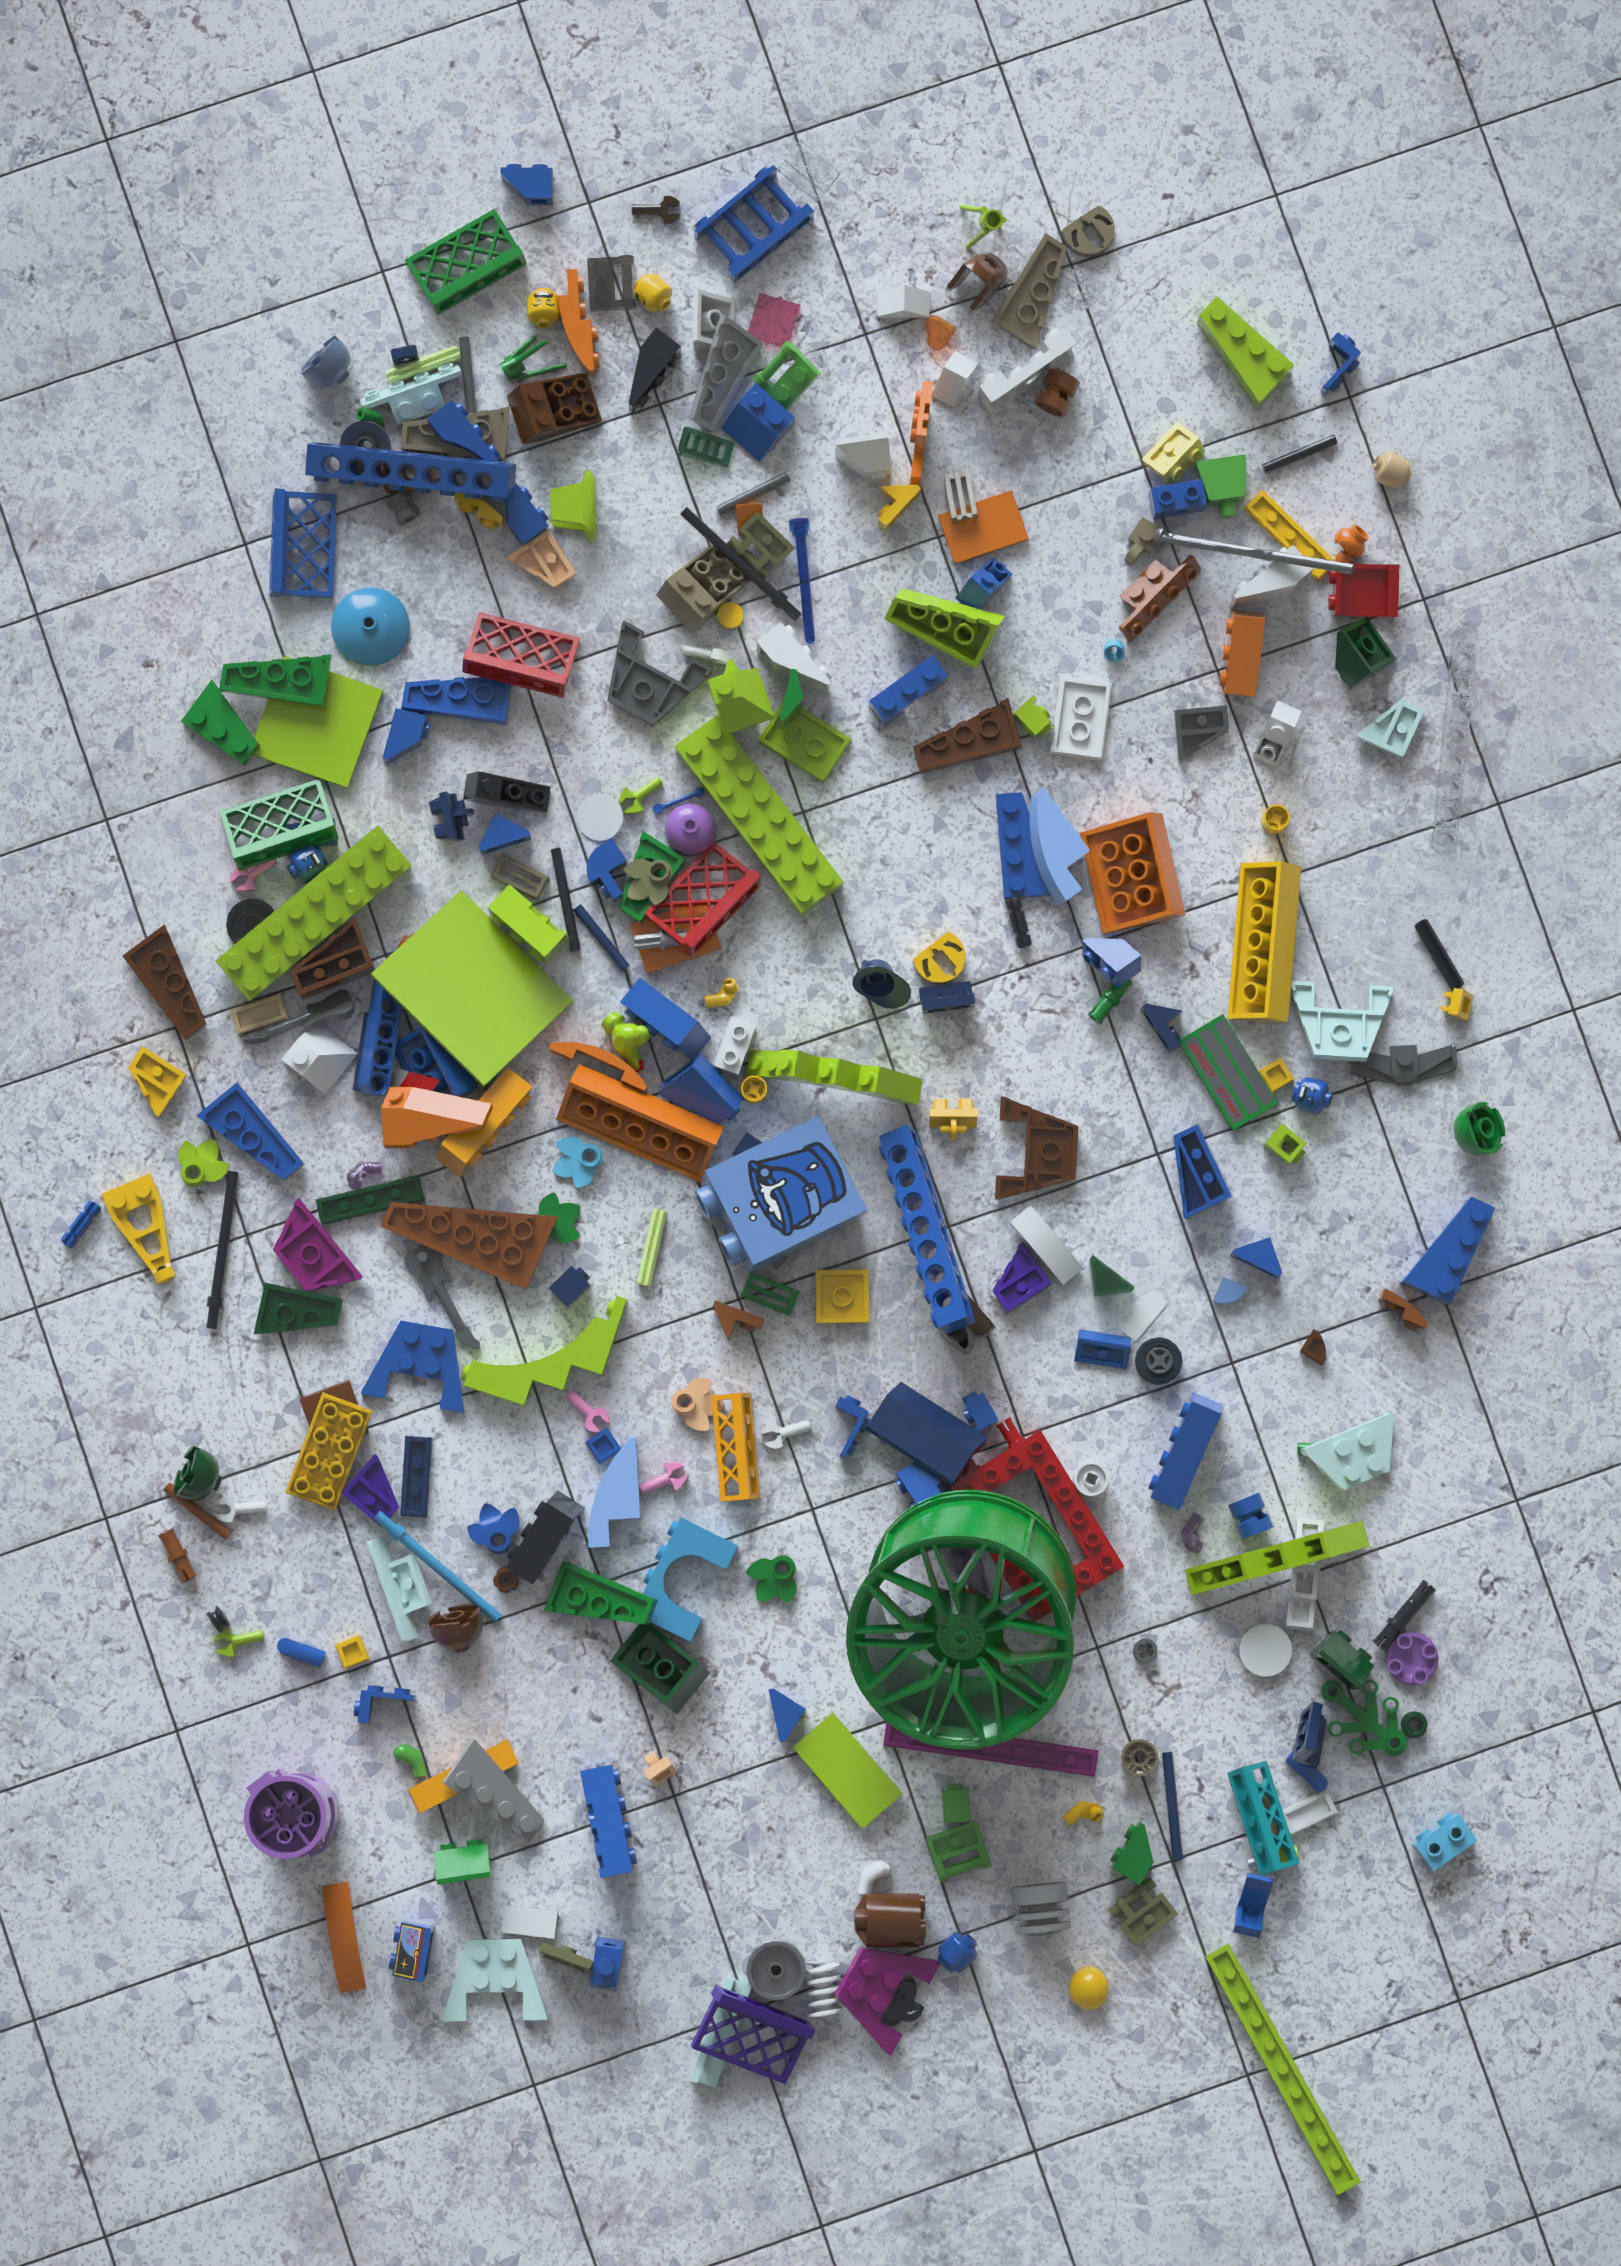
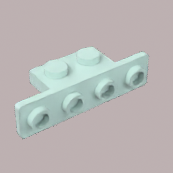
M444 364L438 368V371L433 373H419L413 377V380L405 383L403 381L394 382L389 385L388 389L380 392L379 390L369 391L360 401L365 409L389 402L396 424L400 425L403 422L431 414L442 408L445 403L438 384L459 377L462 373L458 364Z
M384 1537L367 1542L369 1556L375 1564L378 1581L383 1587L387 1598V1606L392 1612L396 1623L397 1634L401 1637L403 1643L419 1638L411 1612L431 1605L432 1601L415 1554L392 1561Z

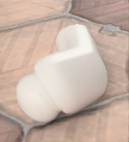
M875 1861L864 1868L858 1893L864 1895L865 1893H871L875 1880L889 1876L891 1871L889 1864L883 1861Z

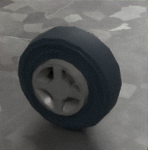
M1162 1337L1150 1338L1142 1343L1135 1356V1366L1140 1377L1148 1383L1155 1385L1167 1384L1174 1380L1181 1371L1183 1363L1182 1354L1177 1345L1169 1339Z

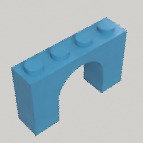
M681 1517L679 1522L673 1520L667 1532V1535L671 1536L667 1546L661 1544L655 1556V1559L659 1560L655 1570L650 1568L644 1578L643 1583L647 1584L643 1594L658 1600L650 1622L691 1642L703 1618L676 1605L670 1600L664 1586L665 1574L674 1561L684 1556L701 1557L727 1570L738 1545Z

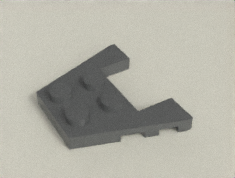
M623 620L607 702L654 727L712 674L713 669L692 658L680 681H677L632 656L644 635V631Z

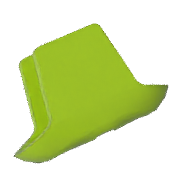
M587 469L580 483L550 490L552 526L560 529L583 531L590 544L598 536L596 478L591 471Z

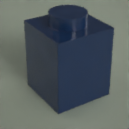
M571 1265L549 1289L569 1308L591 1287L587 1282L590 1277L581 1267L575 1270Z

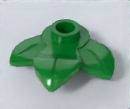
M556 1193L545 1196L539 1203V1214L537 1215L559 1216L550 1237L558 1243L573 1242L580 1237L579 1232L572 1225L577 1220L581 1207L574 1203L559 1204Z
M780 1555L773 1560L761 1558L751 1564L746 1571V1575L758 1580L756 1586L758 1601H768L779 1595L784 1602L788 1603L796 1593L797 1586L793 1578L796 1566L794 1561L788 1556ZM779 1564L787 1565L788 1570L785 1574H780L777 1571Z

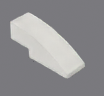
M1031 1205L1010 1222L1011 1227L1063 1286L1083 1270V1267Z

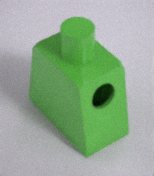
M1246 454L1196 461L1195 473L1198 480H1203L1207 506L1219 505L1220 515L1223 519L1235 517V503L1244 501L1246 494Z

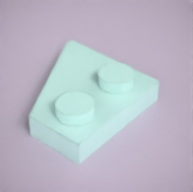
M1399 700L1388 711L1380 715L1364 730L1360 731L1356 738L1402 759L1425 710L1406 701Z

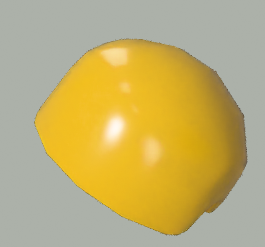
M1083 1966L1075 1971L1069 1983V1996L1074 2004L1084 2010H1096L1102 2004H1105L1109 1994V1981L1104 1972L1094 1966Z

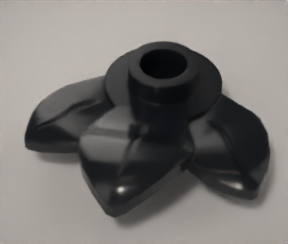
M914 1979L904 1980L900 1983L887 2007L895 2010V2016L888 2018L884 2013L880 2020L881 2023L892 2027L898 2025L901 2021L912 2022L920 2017L924 2006L914 2001L917 1993Z

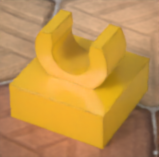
M1454 988L1453 993L1445 992L1444 996L1451 999V1004L1448 1007L1441 1006V1010L1458 1020L1468 1021L1474 996L1463 989Z

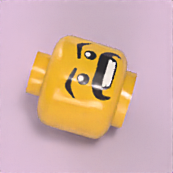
M645 274L635 283L634 298L649 313H655L659 310L662 312L670 306L672 288L659 275Z
M549 288L534 290L526 301L528 321L540 329L550 328L559 321L561 316L558 295Z

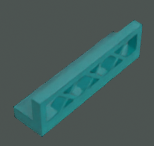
M1267 1761L1228 1772L1227 1775L1259 1876L1300 1864ZM1260 1769L1263 1777L1261 1785L1255 1781L1253 1770ZM1264 1795L1270 1799V1810L1263 1806L1262 1798ZM1272 1821L1278 1825V1836L1274 1835L1271 1831L1270 1825ZM1280 1847L1286 1850L1288 1862L1281 1863L1278 1853Z

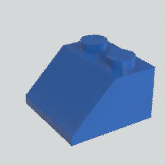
M755 383L737 403L721 429L757 461L761 462L794 426L795 417Z

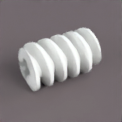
M832 1961L806 1962V1964L813 1966V1969L806 1971V1974L814 1977L813 1980L807 1982V1985L815 1988L814 1991L807 1993V1996L815 1998V2001L809 2003L808 2007L816 2009V2012L808 2015V2017L835 2016V2014L842 2011V2007L834 2005V2003L839 2002L834 1995L839 1985L833 1982L840 1979V1975L832 1971L838 1969L840 1964Z

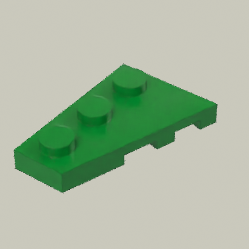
M213 680L209 682L181 720L185 726L243 766L248 763L260 746Z
M642 831L634 860L645 859L651 863L656 860H663L669 863L673 871L672 879L668 883L669 886L686 863V859ZM658 870L655 873V876L658 878L664 875L662 870ZM629 876L620 901L619 910L639 924H642L645 920L644 913L653 903L649 897L641 901L628 898V890L631 882L634 880Z

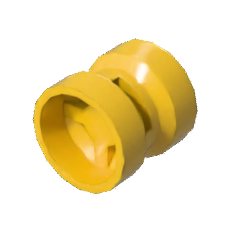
M1271 805L1262 816V827L1270 834H1279L1287 827L1290 821V814L1282 805Z
M749 1076L742 1082L741 1095L744 1100L749 1104H759L765 1099L767 1085L761 1077Z

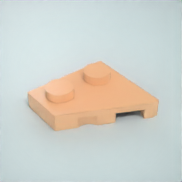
M549 529L507 556L509 561L555 588L577 575L576 570Z

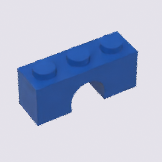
M932 655L870 699L869 707L885 727L902 715L916 700L924 695L927 697L948 681V674Z

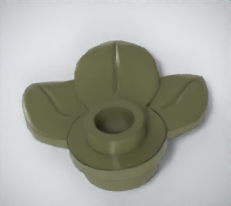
M637 859L623 868L624 872L634 879L628 890L627 896L629 899L641 901L649 897L655 906L666 899L669 892L668 883L673 876L669 863L663 860H656L651 863L645 859ZM658 870L664 871V875L660 878L655 876Z

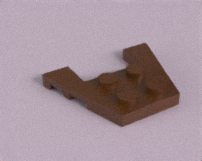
M1001 1096L999 1121L1022 1122L1027 1125L1024 1176L996 1175L994 1200L1075 1180L1079 1126Z

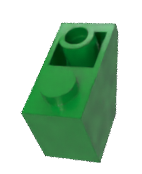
M1138 1822L1136 1826L1133 1824L1129 1826L1124 1835L1127 1841L1122 1849L1116 1848L1110 1861L1113 1862L1112 1869L1140 1885L1154 1861L1145 1825Z

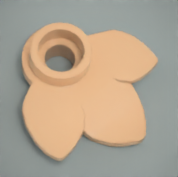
M707 1378L692 1380L686 1389L678 1390L671 1400L673 1410L677 1414L684 1416L685 1422L690 1428L698 1431L709 1430L708 1416L713 1415L712 1396L715 1394L709 1392L711 1380ZM681 1398L689 1399L690 1404L688 1407L680 1406L679 1401ZM722 1400L720 1401L721 1410L725 1406Z

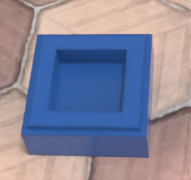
M605 1428L585 1442L599 1464L617 1454L621 1449L608 1428Z

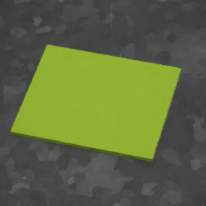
M462 890L370 974L483 1087L573 1002Z

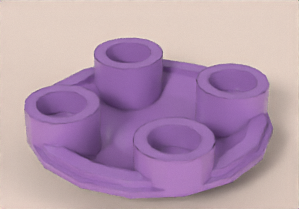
M1407 1632L1400 1634L1386 1651L1385 1660L1387 1669L1396 1680L1403 1684L1416 1685L1425 1683L1433 1676L1438 1666L1439 1656L1437 1647L1430 1638L1422 1633Z

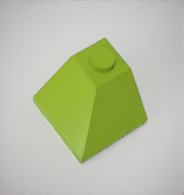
M758 668L732 671L708 679V688L725 735L775 718Z

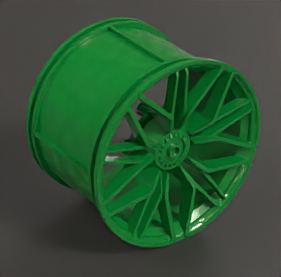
M956 1490L941 1493L918 1502L902 1513L888 1527L875 1549L869 1574L860 1585L854 1597L846 1627V1648L851 1672L860 1691L875 1711L891 1726L905 1735L933 1746L950 1749H978L1006 1742L1018 1737L1041 1721L1061 1696L1070 1675L1074 1655L1072 1622L1077 1598L1076 1575L1069 1552L1062 1539L1043 1517L1025 1504L1010 1497L988 1491ZM940 1548H975L974 1554L955 1582ZM934 1550L949 1590L939 1588L928 1551ZM984 1551L998 1555L993 1594L988 1596L977 1591L974 1584H964ZM921 1554L931 1587L898 1574L894 1570L909 1559ZM1007 1559L1028 1574L1033 1581L1000 1598L1004 1562ZM884 1580H888L931 1602L926 1612L909 1616L880 1588V1585ZM1037 1587L1040 1588V1593L1010 1612L1001 1609L1004 1605ZM1046 1598L1053 1613L1056 1627L1025 1620L1017 1616ZM882 1606L900 1624H888ZM1010 1628L1051 1637V1640L1042 1650L1013 1652L1003 1640L1004 1629ZM915 1632L907 1639H898L894 1634ZM927 1649L936 1659L934 1666H931L912 1653ZM998 1660L1003 1665H1005L1009 1669V1671L1002 1673ZM946 1666L952 1668L951 1673L944 1671ZM981 1667L986 1676H963V1670Z

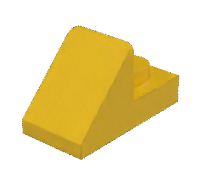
M918 485L881 486L880 493L892 505L886 504L878 513L880 517L878 519V526L886 532L921 494V488Z

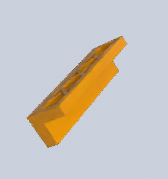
M751 1393L712 1396L720 1502L760 1499ZM731 1399L732 1411L726 1417L721 1412L720 1401ZM727 1425L734 1430V1438L730 1443L723 1439V1431ZM729 1452L736 1456L737 1461L732 1470L725 1465V1458ZM733 1478L739 1484V1495L728 1496L727 1484Z

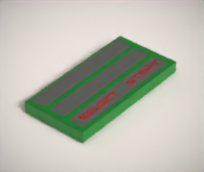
M1224 1014L1178 1040L1180 1047L1232 1131L1278 1104Z

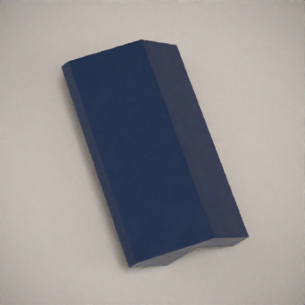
M900 1382L886 1395L865 1429L952 1486L966 1474L972 1457L986 1445L988 1439L986 1435L903 1382Z

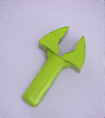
M656 777L637 792H632L628 787H625L618 803L621 805L628 799L635 800L633 806L625 810L624 814L633 815L644 812V809L641 807L642 800L662 787L663 781Z
M226 1628L213 1641L226 1639L232 1641V1643L225 1649L215 1651L225 1656L235 1657L234 1651L237 1646L263 1641L265 1639L264 1632L259 1630L235 1636L231 1634L230 1628Z

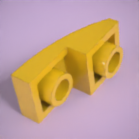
M456 492L454 497L455 505L459 506V510L467 513H474V510L478 511L477 520L481 522L482 527L496 530V527H504L503 517L489 504L481 499L465 498V493Z

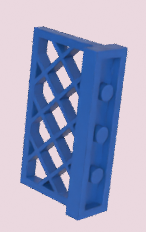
M274 489L272 498L269 597H280L282 595L333 598L337 494ZM289 498L301 499L307 507L296 515L289 508ZM307 499H311V500H314V501L311 502V503H309V502L307 501ZM319 500L331 501L330 511L324 517L313 507ZM309 509L319 519L310 529L299 519ZM289 514L293 517V519L290 522ZM329 516H330V524L326 521V519H327ZM295 521L306 531L297 541L288 533V528ZM321 523L330 531L329 537L323 542L312 533ZM308 535L318 545L309 555L299 545ZM288 540L292 543V545L289 548ZM328 542H329V550L324 546V545L327 544ZM294 547L305 557L295 567L287 559V553ZM320 549L329 556L328 563L322 568L311 558ZM307 560L318 571L308 581L297 570ZM287 565H288L289 568L291 569V571L288 572V573H287ZM327 567H328V576H327V575L325 574V572H324V570H325ZM293 573L304 583L297 590L286 589V579ZM320 574L328 582L327 592L316 591L310 584Z

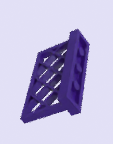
M715 1985L711 1993L713 1999L690 2045L692 2049L786 2084L807 2039H812L816 2029L808 2020ZM720 2007L727 2010L729 2018L715 2024L713 2016L717 2008ZM743 2018L750 2019L752 2027L739 2033L735 2022ZM732 2024L735 2035L721 2040L718 2029ZM766 2027L773 2028L776 2036L762 2042L758 2031ZM714 2031L717 2039L716 2043L710 2046L700 2044L704 2035ZM755 2033L758 2044L744 2049L741 2038ZM790 2036L797 2037L798 2041L795 2047L785 2051L782 2040ZM737 2040L741 2051L731 2056L726 2054L723 2046ZM778 2042L781 2053L768 2058L764 2047ZM761 2050L764 2060L756 2064L749 2063L747 2055ZM784 2058L786 2066L782 2074L773 2072L770 2064Z

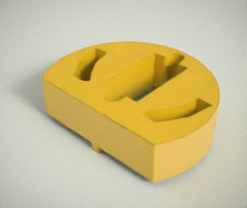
M946 932L913 959V964L919 976L927 982L945 984L953 981L960 975L965 965L966 953L962 942L954 934ZM950 943L956 945L962 951L958 952L954 948L944 945ZM933 951L938 953L942 951L956 968L953 971L955 976H951V974L946 976L933 960L935 957ZM927 960V968L930 974L928 978L923 971L922 962Z

